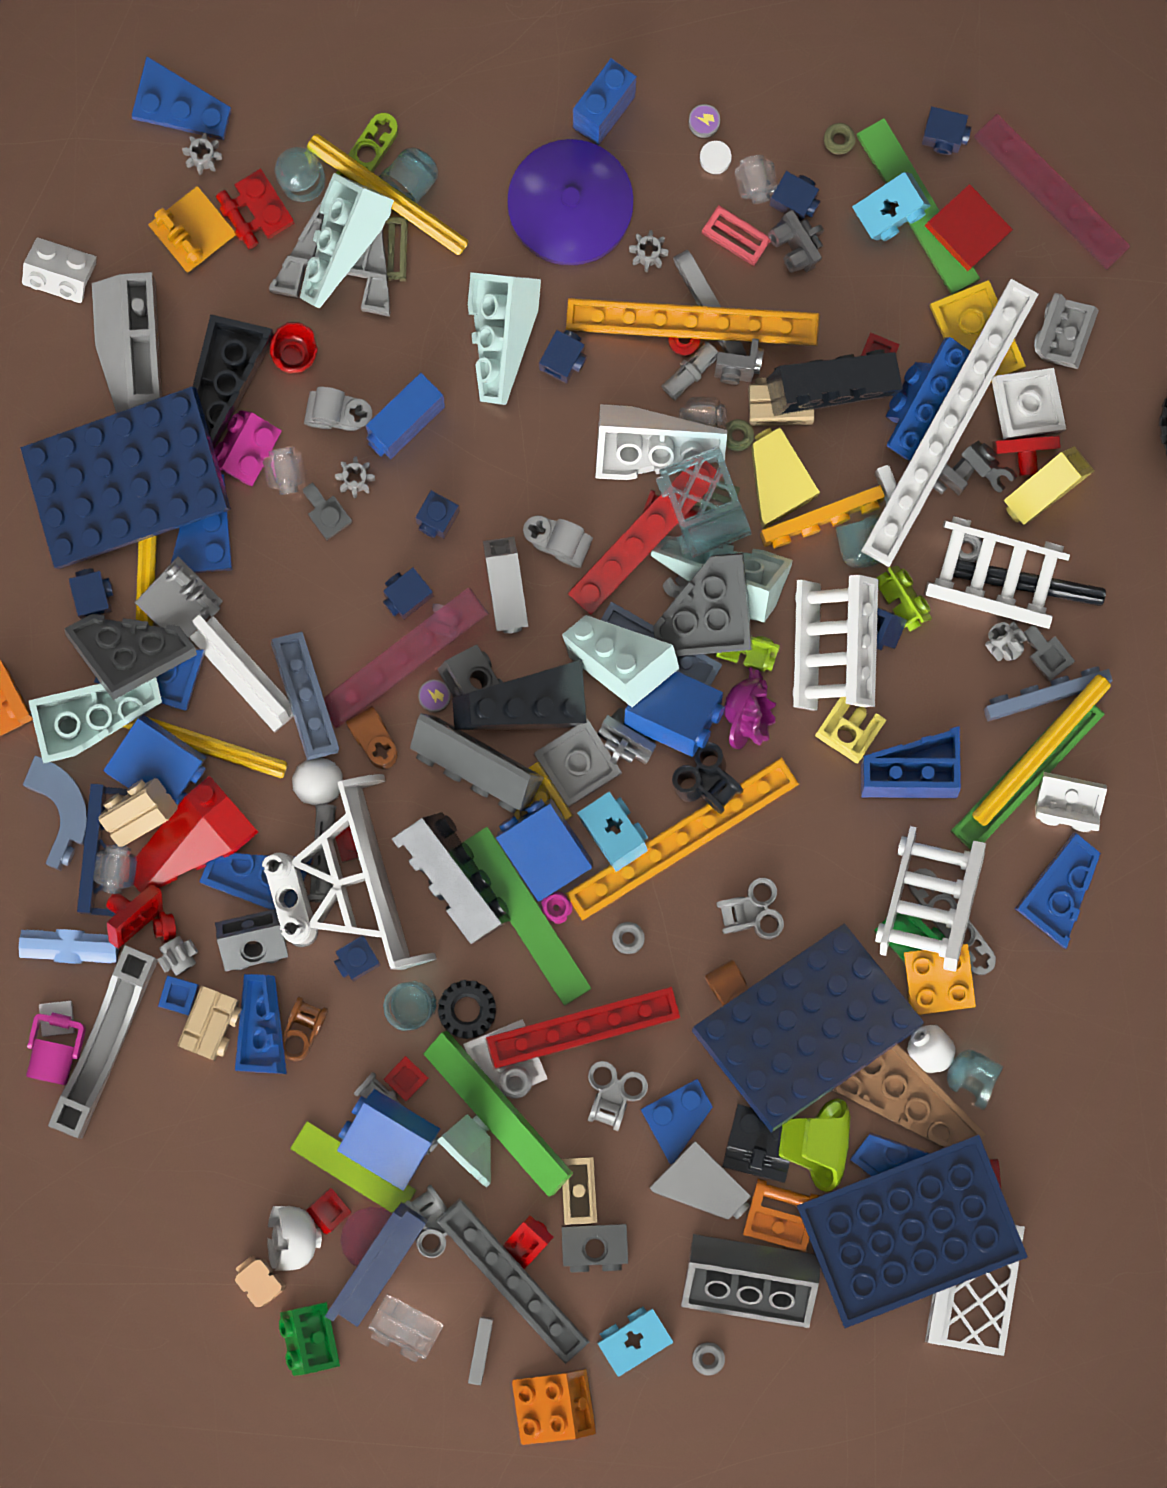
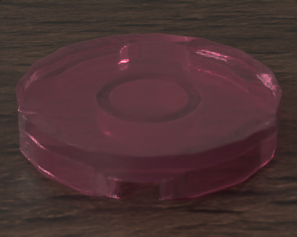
M368 1207L358 1210L348 1218L342 1228L341 1245L344 1255L351 1264L356 1267L359 1265L392 1215L391 1212L384 1208Z

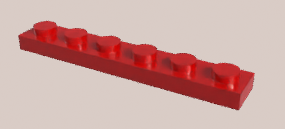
M698 453L572 587L568 595L592 615L722 477V474Z
M669 987L486 1037L485 1040L493 1069H498L677 1020L680 1018L673 989Z

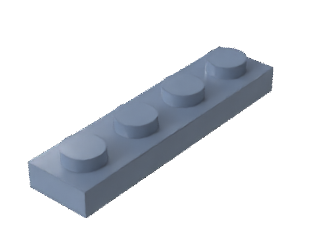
M613 602L609 604L601 618L602 621L654 638L652 624ZM705 654L676 656L679 665L678 672L708 686H711L722 667V664Z
M303 632L272 639L271 646L307 761L338 753L339 746Z
M1099 666L1082 671V677L1070 680L1069 676H1064L1050 681L1051 687L1039 690V686L1034 685L1020 690L1021 696L1009 699L1008 694L992 698L989 700L991 705L986 706L984 709L987 722L1080 694L1098 674L1105 677L1111 683L1113 680L1109 669L1100 671Z

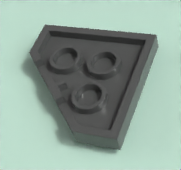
M744 553L712 555L654 624V638L672 644L676 656L752 650Z
M91 614L64 628L66 637L113 700L197 655L195 646L180 626L167 624L166 628L149 626L147 621L123 618L121 622L107 620L105 615Z

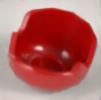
M287 322L277 328L269 345L270 355L274 364L281 371L288 374L301 373L311 367L318 351L314 332L311 328L300 322Z

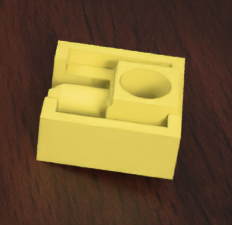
M840 697L815 736L858 764L886 722V719L876 713L863 731L859 726L867 716V709L865 707L856 708L849 720H847L843 716L850 707V704H846V697ZM838 731H849L853 741L850 743L842 742L838 737Z

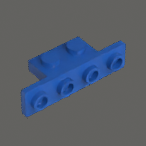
M945 337L931 363L915 362L907 370L904 377L905 381L902 385L903 390L896 396H893L889 404L890 409L885 416L894 423H898L887 442L888 448L904 459L911 461L967 359L970 350L953 338Z

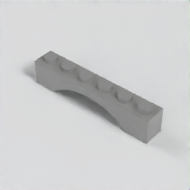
M126 945L124 946L93 1029L77 1065L59 1098L48 1124L49 1127L79 1139L83 1138L158 962L155 957Z

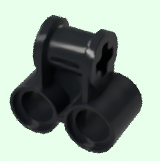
M707 742L704 748L698 747L694 755L697 766H680L673 773L672 782L680 799L692 802L702 796L715 811L722 814L725 811L724 806L736 794L740 795L744 790L734 778L725 772L726 761L721 748L715 743ZM708 756L718 757L714 765L706 766L703 764L704 759ZM692 778L696 780V783L691 788L684 789L680 787L685 779Z

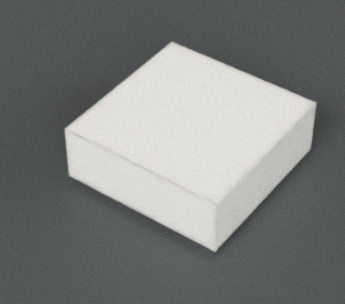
M885 465L877 468L875 476L885 496L884 499L887 503L897 483L890 466Z
M72 1001L39 1004L40 1014L51 1016L52 1013L71 1016L72 1021H74ZM41 1021L42 1037L75 1033V1028H61L52 1026L49 1022Z

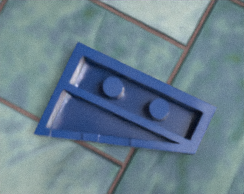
M960 726L951 728L950 731L923 737L921 740L906 745L900 744L863 756L861 764V797H958L961 789Z

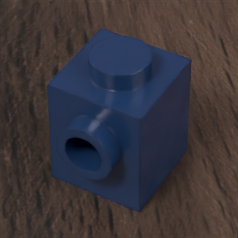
M931 106L921 144L934 147L933 150L944 155H951L952 152L958 153L961 144L967 145L971 126L966 125L968 115Z
M786 171L770 199L769 206L784 214L793 210L801 223L807 215L812 218L821 202L816 199L819 189L815 187L816 183L804 175L797 177Z
M556 330L539 362V370L567 384L574 371L579 373L587 359V355L583 354L585 344L581 343L582 338L568 330H565L564 333Z
M431 490L415 517L416 524L420 525L418 529L432 538L438 535L445 539L460 512L459 505Z
M414 567L404 575H401L400 572L396 573L386 581L385 585L387 588L383 590L384 596L387 598L383 601V604L394 617L400 614L404 620L434 597L433 591Z
M93 568L77 571L75 573L76 577L70 578L69 583L79 618L83 619L91 614L103 615L111 613L112 608L109 597L114 596L110 578L104 579L100 571L94 572Z
M878 607L876 649L882 651L884 645L895 649L907 619Z
M363 935L337 950L336 954L339 959L334 961L343 978L349 975L353 981L381 965Z

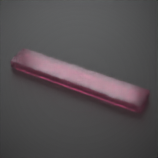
M998 114L975 134L974 138L1106 270L1130 248V245Z
M467 588L324 697L330 721L335 728H340L347 720L357 715L489 614L472 589Z

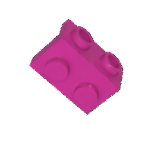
M240 410L230 419L227 426L228 432L223 441L217 444L214 451L220 470L225 471L246 485L253 486L282 430L252 412Z

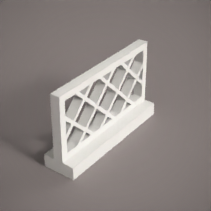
M200 615L192 620L198 630L190 636V639L200 650H206L204 655L274 733L294 717L286 696L214 616L207 622Z
M1015 1225L1021 1241H1023L1025 1227ZM1019 1261L1007 1265L1010 1269L1009 1278L999 1285L990 1273H986V1276L995 1288L981 1298L977 1296L969 1284L975 1278L963 1282L957 1287L955 1285L933 1294L925 1342L1004 1356ZM1008 1284L1007 1292L1005 1295L1001 1288ZM966 1286L976 1302L961 1312L954 1303V1295ZM998 1291L1005 1301L1004 1310L995 1317H992L982 1302ZM979 1305L989 1318V1321L974 1331L964 1315ZM952 1307H953V1309L956 1311L957 1315L951 1319V1313H952ZM1002 1317L1000 1328L996 1321ZM961 1318L971 1334L961 1341L947 1339L949 1326ZM993 1324L1000 1334L998 1348L985 1346L977 1334ZM974 1337L978 1344L966 1342Z

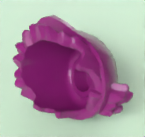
M751 667L749 668V678L733 686L726 696L724 705L725 717L732 725L729 742L734 749H742L749 738L760 746L762 741L769 740V726L776 722V717L770 711L776 706V703L767 698V682L763 680L759 670Z

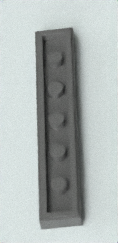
M460 1198L436 1219V1222L565 1364L589 1343L586 1337Z

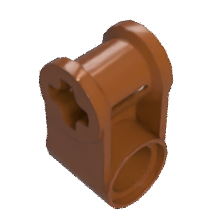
M373 706L345 722L358 745L363 748L370 762L376 768L388 769L396 763L398 753L395 744ZM382 746L384 750L389 749L387 751L388 758L383 760L381 756H377L378 747Z
M733 960L704 975L714 995L723 1006L749 989L742 973Z
M302 997L297 998L282 1035L284 1055L287 1059L300 1061L308 1055L315 1037L320 1032L325 1021L328 1008L323 1007L320 1009L305 1003ZM301 1013H305V1014H307V1015H309V1016H312V1017H314V1019H312V1018H310V1017H307V1016H305V1015H302ZM293 1037L301 1038L304 1041V1048L298 1054H291L286 1049L288 1040Z

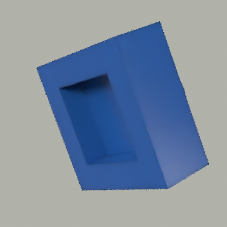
M167 975L158 1007L189 1016L199 985Z

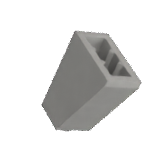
M513 536L483 541L497 631L503 630L504 633L519 632L522 630V627H528L515 538Z
M693 1142L649 1187L656 1194L727 1220L732 1215L738 1219L750 1207L746 1201L751 1196L696 1142Z

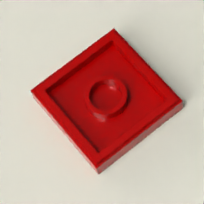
M970 184L925 224V227L967 271L976 265L1013 230Z

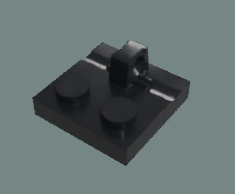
M737 1104L722 1167L785 1183L790 1161L779 1156L782 1125L773 1132H770L752 1107Z

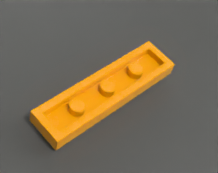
M880 485L761 530L760 537L764 547L772 545L776 549L791 542L790 537L802 533L803 537H808L821 531L819 526L831 522L833 526L842 524L850 520V514L860 510L862 515L873 512L880 508L879 503L884 500L885 496Z

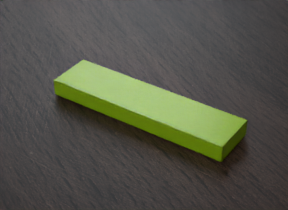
M308 1121L290 1148L391 1213L395 1211L401 1202L410 1201L417 1191L410 1185H407L404 1191L341 1154L337 1151L341 1142Z

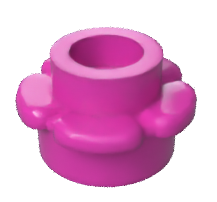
M555 892L553 895L544 898L541 902L543 906L541 911L548 921H553L555 924L565 922L567 916L572 913V903L561 892ZM554 905H558V906H559V910H558V911H555V910L553 909V906H554Z

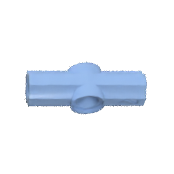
M27 929L21 930L19 938L20 958L52 959L54 962L82 964L83 961L112 964L117 963L119 949L109 943L108 935L87 934L85 931L56 929V932Z

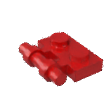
M261 168L234 184L240 196L231 199L226 190L219 192L215 196L221 205L219 209L223 216L230 219L236 229L234 231L235 235L240 241H244L248 249H252L259 244L254 235L259 230H262L266 238L270 239L295 224ZM247 206L254 217V220L247 223L239 211Z

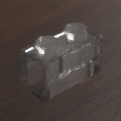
M387 1293L368 1329L373 1331L372 1339L387 1347L390 1342H393L402 1347L401 1355L417 1362L419 1357L426 1360L444 1324Z

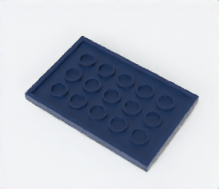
M195 387L183 389L20 447L52 562L56 569L67 567L231 510L197 388Z
M844 923L693 1026L692 1032L770 1132H773L906 1039L918 1028L922 1027L924 1021Z
M979 1135L797 1205L844 1328L1028 1257Z

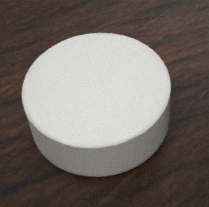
M721 141L708 142L700 152V164L708 173H723L730 166L731 151Z

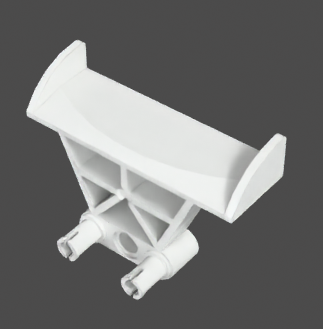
M375 774L342 780L337 783L346 814L295 858L280 852L266 857L263 861L262 867H265L264 872L267 876L280 922L281 934L289 942L300 945L311 942L315 938L316 929L381 937L390 969L403 970L436 960L435 953L410 957L362 788L385 782V776ZM350 825L363 872L343 878L332 840ZM323 849L330 874L306 864V862ZM300 869L334 884L314 915ZM366 881L380 931L357 928L346 890L347 886ZM294 890L298 900L293 907L288 908L284 903V895L287 891ZM337 900L345 926L323 923Z

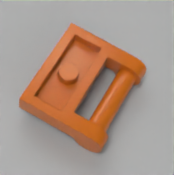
M758 1178L742 1235L806 1252L809 1236L802 1218L763 1207L761 1203L763 1197L797 1206L818 1198L820 1195L810 1193V1196L768 1185L766 1180Z

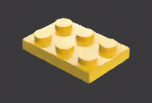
M987 280L930 304V308L943 339L951 337L971 351L998 300L990 281ZM1015 339L994 377L1016 373L1025 369L1026 365Z

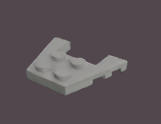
M318 205L299 236V241L292 253L285 259L278 276L271 282L269 286L271 293L298 298L305 267H307L308 261L315 257L317 242L313 241L316 230L321 231L324 214L319 212L321 205ZM382 228L346 275L367 279L361 304L362 311L390 316L391 308Z

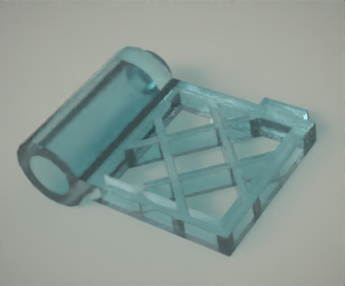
M719 446L659 470L661 476L655 479L661 496H669L682 534L677 537L683 554L689 553L691 558L752 535ZM716 457L719 468L713 479L698 473L704 461ZM695 465L693 470L688 468ZM678 471L691 474L684 491L672 486L669 475ZM721 475L723 476L725 484L719 482ZM696 477L711 483L704 499L689 493ZM716 486L728 490L731 498L730 502L720 506L709 502ZM675 493H678V494L681 495L679 501L677 500V497H676V494H675ZM686 498L701 503L697 515L684 519L681 509ZM707 506L712 508L710 510L705 511Z

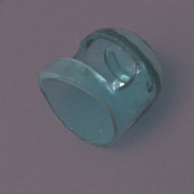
M293 147L282 152L277 158L274 168L276 180L288 198L305 202L313 200L320 195L325 186V172L323 166L311 151L302 147ZM320 172V182L311 193L299 196L291 192H299L310 188L318 179Z
M412 147L403 150L379 177L409 199L418 203L437 180L438 167L426 152ZM390 177L402 184L409 193L402 191Z
M880 514L869 516L860 522L835 528L842 558L849 567L862 569L880 563L861 552Z
M418 981L404 982L393 987L386 995L383 1004L384 1014L389 1023L402 1031L418 1029L428 1023L435 1014L437 1006L436 996L432 989ZM389 1003L391 1004V1011H392L394 1017H395L396 1020H398L401 1024H399L398 1022H396V1021L393 1019L392 1015L390 1014Z
M964 1050L951 1063L947 1073V1083L955 1093L959 1088H964L974 1094L976 1097L974 1105L981 1110H985L992 1089L1004 1066L978 1051Z

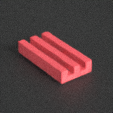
M718 205L701 232L754 267L771 242L766 234ZM718 217H723L762 243L760 246L756 245L718 221ZM714 226L718 230L730 236L737 242L741 243L745 247L755 252L754 255L748 253L747 251L737 246L733 242L729 241L722 235L718 234L711 228Z

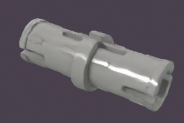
M705 342L693 356L680 363V368L661 385L663 390L672 399L676 400L694 381L698 382L702 378L701 374L717 359L718 351L710 343Z

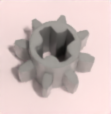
M203 133L202 138L196 140L190 136V148L185 147L182 149L184 155L191 156L185 162L186 166L190 168L195 165L199 175L203 173V169L210 168L213 172L216 171L214 167L215 160H222L223 158L221 153L214 152L219 147L218 140L210 143L206 133ZM202 149H207L208 154H204L203 159H198L197 154H201Z
M652 230L649 231L648 236L643 238L637 233L635 237L638 243L637 246H629V252L637 253V256L633 259V265L638 263L645 265V272H648L649 266L654 264L661 268L662 262L659 258L660 256H668L669 251L661 248L665 242L664 236L657 239L653 237ZM648 245L652 246L653 250L649 257L645 256L644 251Z
M354 457L353 463L348 465L342 461L343 473L335 474L336 480L344 481L340 487L341 493L349 489L352 491L354 498L357 497V492L364 490V492L369 493L367 483L368 481H375V475L366 474L371 467L370 463L367 462L362 466L358 464L357 457ZM361 472L360 477L362 481L357 483V481L353 480L349 483V473L359 474Z
M1001 622L990 629L988 633L990 641L986 642L985 646L997 661L1002 660V658L1011 661L1023 653L1024 645L1022 642H1025L1027 637L1015 622H1012L1010 625Z
M178 936L159 948L163 956L157 960L164 972L172 969L177 976L196 964L193 956L198 953V950L191 939L183 942L181 937Z

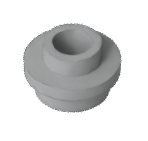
M965 533L962 544H971L973 551L966 554L960 549L958 559L975 562L978 560L982 540L978 536Z
M633 922L621 923L615 928L612 936L615 948L623 954H633L639 951L645 939L641 927ZM630 932L634 935L635 940L632 944H625L623 942L622 936L624 933Z
M511 1066L502 1072L499 1084L506 1096L521 1098L529 1092L532 1079L525 1068ZM519 1076L522 1079V1084L519 1088H512L510 1086L509 1080L511 1077Z
M706 1342L700 1344L694 1350L692 1362L695 1369L701 1374L714 1375L722 1369L725 1356L723 1350L718 1345ZM707 1352L712 1353L715 1357L711 1365H706L702 1361L703 1355Z

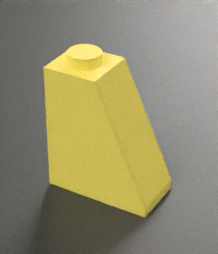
M768 428L754 437L756 442L753 443L751 449L760 525L763 530L818 498L820 493L781 428L775 431Z
M1075 446L1058 454L1004 500L1008 505L1006 510L1016 522L1021 521L1025 525L1094 472V469Z

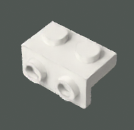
M37 237L24 261L22 283L33 289L81 303L84 298L85 286L96 265L97 256Z
M1044 772L1035 805L1036 818L1048 825L1056 826L1059 823L1071 825L1073 829L1081 832L1099 831L1100 815L1107 785Z

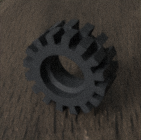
M461 980L451 984L450 987L444 990L438 1003V1016L444 1028L452 1035L463 1039L476 1038L487 1032L493 1024L496 1015V1003L493 995L487 987L473 980ZM463 997L474 998L480 1006L478 1017L471 1022H463L455 1015V1004Z

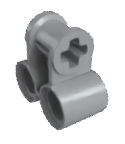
M317 387L316 391L309 392L304 424L321 429H331L334 427L355 431L370 422L372 409L366 401L345 396V392L341 390ZM355 409V414L360 416V419L354 421V416L349 414V411Z
M537 515L529 518L523 528L525 538L535 548L552 554L559 561L577 568L582 567L593 537L584 533L582 527L563 519L554 521Z
M758 878L754 880L747 890V897H737L716 902L717 907L721 908L725 925L722 929L723 934L739 932L754 927L755 933L760 938L771 940L782 932L784 920L781 914L773 909H768L777 896V888L770 879ZM757 885L767 886L771 891L770 899L765 902L758 901L753 895V889ZM731 908L734 909L736 922H734ZM765 916L773 917L777 921V930L773 933L764 932L760 927V920Z
M601 1061L591 1066L588 1080L590 1085L598 1090L599 1093L596 1094L587 1121L593 1122L596 1120L611 1125L613 1130L618 1131L627 1106L626 1102L638 1101L645 1096L648 1089L645 1077L638 1072H629L621 1080H618L616 1069L612 1064ZM600 1067L609 1069L612 1074V1080L604 1086L598 1085L593 1079L594 1071ZM633 1077L641 1081L642 1091L640 1094L630 1096L625 1092L624 1083L628 1078ZM600 1109L607 1110V1111H609V1112L614 1113L615 1115L613 1116V1115H610V1114L601 1112Z
M429 1185L425 1193L412 1202L408 1200L404 1204L428 1220L416 1238L415 1243L423 1256L435 1258L440 1256L446 1247L445 1236L447 1233L436 1222V1219L446 1211L447 1207L432 1185ZM427 1234H436L439 1237V1244L435 1249L427 1250L422 1246V1240Z

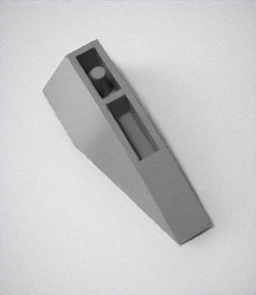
M152 272L119 274L92 283L95 346L116 413L161 398L162 384L156 281Z

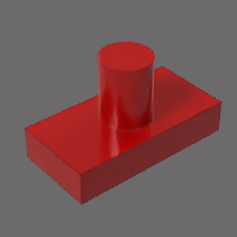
M1060 436L992 441L995 454L1018 453L1019 476L1034 475L1038 472L1037 450L1061 448Z
M151 884L132 901L119 892L110 896L106 907L116 915L107 921L109 943L119 949L154 919L158 912L163 911L162 893L159 888Z
M529 1215L503 1244V1247L525 1269L554 1236L548 1232L542 1222L536 1221Z

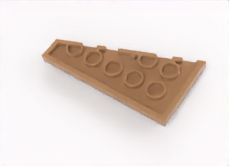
M898 1044L832 1090L943 1148L977 1135L982 1139L986 1135Z

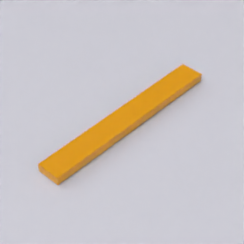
M568 298L566 330L752 342V339L755 338L759 339L758 343L818 346L820 314Z
M781 757L740 783L739 785L744 791L740 795L736 794L724 806L725 811L722 814L707 804L646 842L648 851L616 872L609 865L566 892L567 898L572 903L581 920L587 919L798 786L799 783L783 758Z

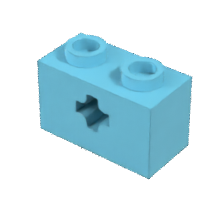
M903 172L852 206L871 239L887 241L900 232L898 227L907 221L912 224L926 215L924 210L931 205L913 175ZM890 203L899 204L895 208L896 215L887 213L891 210Z
M609 791L579 811L578 815L586 830L617 872L648 851L644 842L648 839V836L638 822L634 825L630 822L627 815L631 812L622 798L619 797L615 800ZM614 825L617 829L621 830L617 835L610 830Z
M643 1306L627 1316L630 1322L618 1328L617 1324H614L600 1333L602 1340L597 1342L618 1377L673 1343L653 1308L646 1311ZM629 1331H632L634 1334L641 1332L643 1337L639 1339L640 1346L638 1348H635L633 1345L626 1347L624 1342L628 1340L627 1333Z

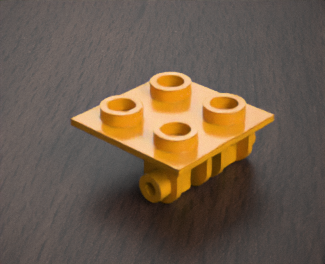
M198 186L167 210L164 208L158 210L154 214L156 219L148 224L187 273L236 236L231 226Z
M968 943L962 945L956 972L943 969L944 958L939 957V953L928 950L904 952L909 990L907 991L908 1002L918 1015L976 1007Z

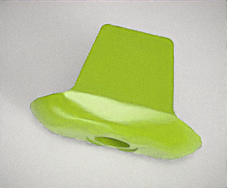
M839 1098L833 1099L821 1108L815 1118H791L782 1125L779 1156L807 1168L810 1171L815 1186L821 1191H832L840 1184L844 1176L849 1149L851 1119L847 1103Z

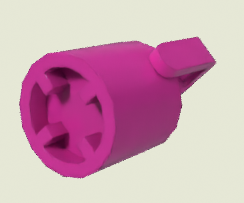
M52 1013L51 1016L37 1014L33 1020L27 1046L28 1049H32L26 1077L67 1085L73 1059L78 1060L86 1031L85 1025L72 1021V1017L58 1013ZM40 1022H49L52 1026L66 1029L70 1027L77 1028L78 1034L75 1046L71 1047L37 1039Z

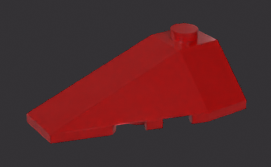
M210 775L182 799L175 813L160 826L124 870L123 873L140 893L151 884L161 888L176 881L179 875L194 868L196 870L202 869L207 866V862L220 856L225 858L234 854L258 833L256 828Z

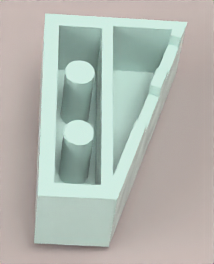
M587 615L562 634L569 658L574 662L582 660V668L631 707H634L679 669L672 644Z

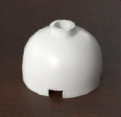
M273 1206L268 1222V1227H273L272 1240L269 1238L267 1240L270 1265L275 1271L300 1269L313 1258L315 1248L321 1247L320 1228H315L314 1220L307 1211L299 1207Z

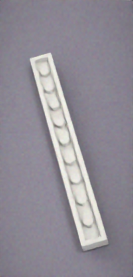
M1010 279L861 552L888 567L891 565L1039 295L1038 293Z

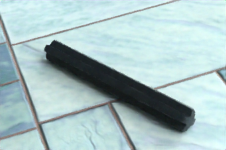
M958 559L953 577L972 581L976 563ZM989 566L984 583L1003 587L1008 569ZM1020 572L1016 590L1035 593L1039 575ZM1052 578L1047 596L1101 606L1105 601L1106 590L1101 587Z

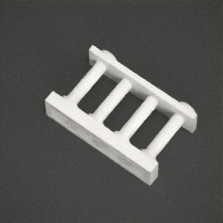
M953 516L952 522L944 520L943 527L953 529L940 577L936 578L935 583L927 582L924 594L1049 629L1053 616L1045 614L1047 608L1044 605L1057 559L1069 560L1070 554L1063 552L1064 546L1046 541L1045 546L1042 547L970 527L972 521ZM967 533L982 537L983 542L970 587L967 586L964 592L953 589L954 582H952L964 535ZM997 541L1014 546L1002 593L997 595L996 600L984 597L985 591L982 589ZM1030 550L1045 554L1032 603H1028L1027 608L1015 605L1016 599H1013L1026 551Z
M850 575L848 588L821 590V584L797 580V592L795 595L796 635L793 707L818 710V698L846 697V704L875 707L878 579L863 575ZM848 601L847 620L820 622L821 603ZM847 633V652L819 654L820 635ZM847 665L846 684L818 685L820 666Z
M910 826L908 837L902 836L900 840L898 855L903 857L886 923H879L875 942L881 943L880 955L885 956L890 942L939 953V957L944 958L943 969L956 972L984 860L986 843L973 841L971 852L966 850L964 853L916 843L917 828ZM915 855L959 865L962 870H966L964 880L957 879V882L910 872L908 868L911 856ZM904 884L954 895L953 898L959 899L957 908H950V911L902 901L900 899ZM901 913L945 923L946 927L951 928L949 939L943 937L942 940L895 930L893 927L896 915Z

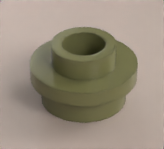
M835 123L827 128L824 134V144L833 154H846L855 144V133L847 124ZM836 135H842L845 138V142L837 144L833 138Z
M735 419L725 425L724 430H727L726 446L729 449L743 451L752 444L754 431L747 421ZM734 431H741L744 434V438L741 441H736L733 439L732 433Z

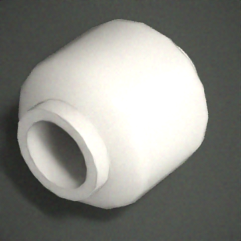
M927 1025L918 1028L912 1033L907 1050L909 1056L925 1072L935 1073L946 1070L952 1064L956 1048L954 1042L939 1026Z

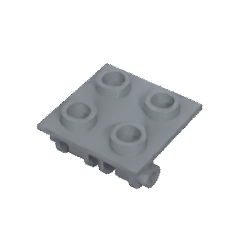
M179 557L135 601L159 627L166 628L167 624L180 626L188 638L197 630L192 620L198 615L204 620L209 616H214L220 610L219 605L223 602Z

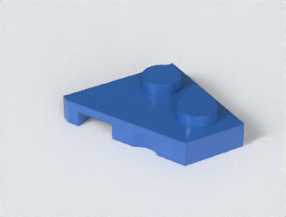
M696 1079L640 1110L669 1164H672L713 1107L699 1080Z

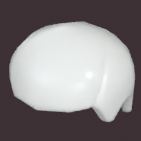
M320 757L308 761L305 760L297 766L292 776L293 791L303 803L311 805L328 804L338 798L340 790L337 782L343 780V774L335 762Z

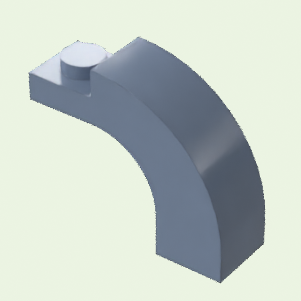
M35 755L23 786L49 797L59 811V832L45 864L61 871L63 865L69 866L74 856L75 848L71 847L73 841L84 845L88 804L81 788L68 773L52 762L43 764L42 758Z

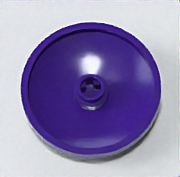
M565 139L547 143L535 149L520 163L510 182L508 214L515 234L529 251L551 263L582 265L600 259L612 251L623 239L632 218L633 190L625 169L611 153L591 142Z

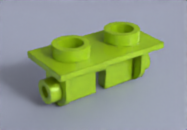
M897 565L888 568L890 576L887 572H884L876 579H878L879 583L878 588L888 604L898 598L902 602L892 610L896 615L907 619L904 628L907 627L911 632L921 626L918 621L919 619L921 623L932 619L928 613L931 609L925 598L921 595L918 596L912 588L913 580L904 568L900 569Z
M757 636L752 637V650L716 653V657L737 663L740 653L746 654L744 666L765 672V669L772 671L780 645L774 644L767 637Z

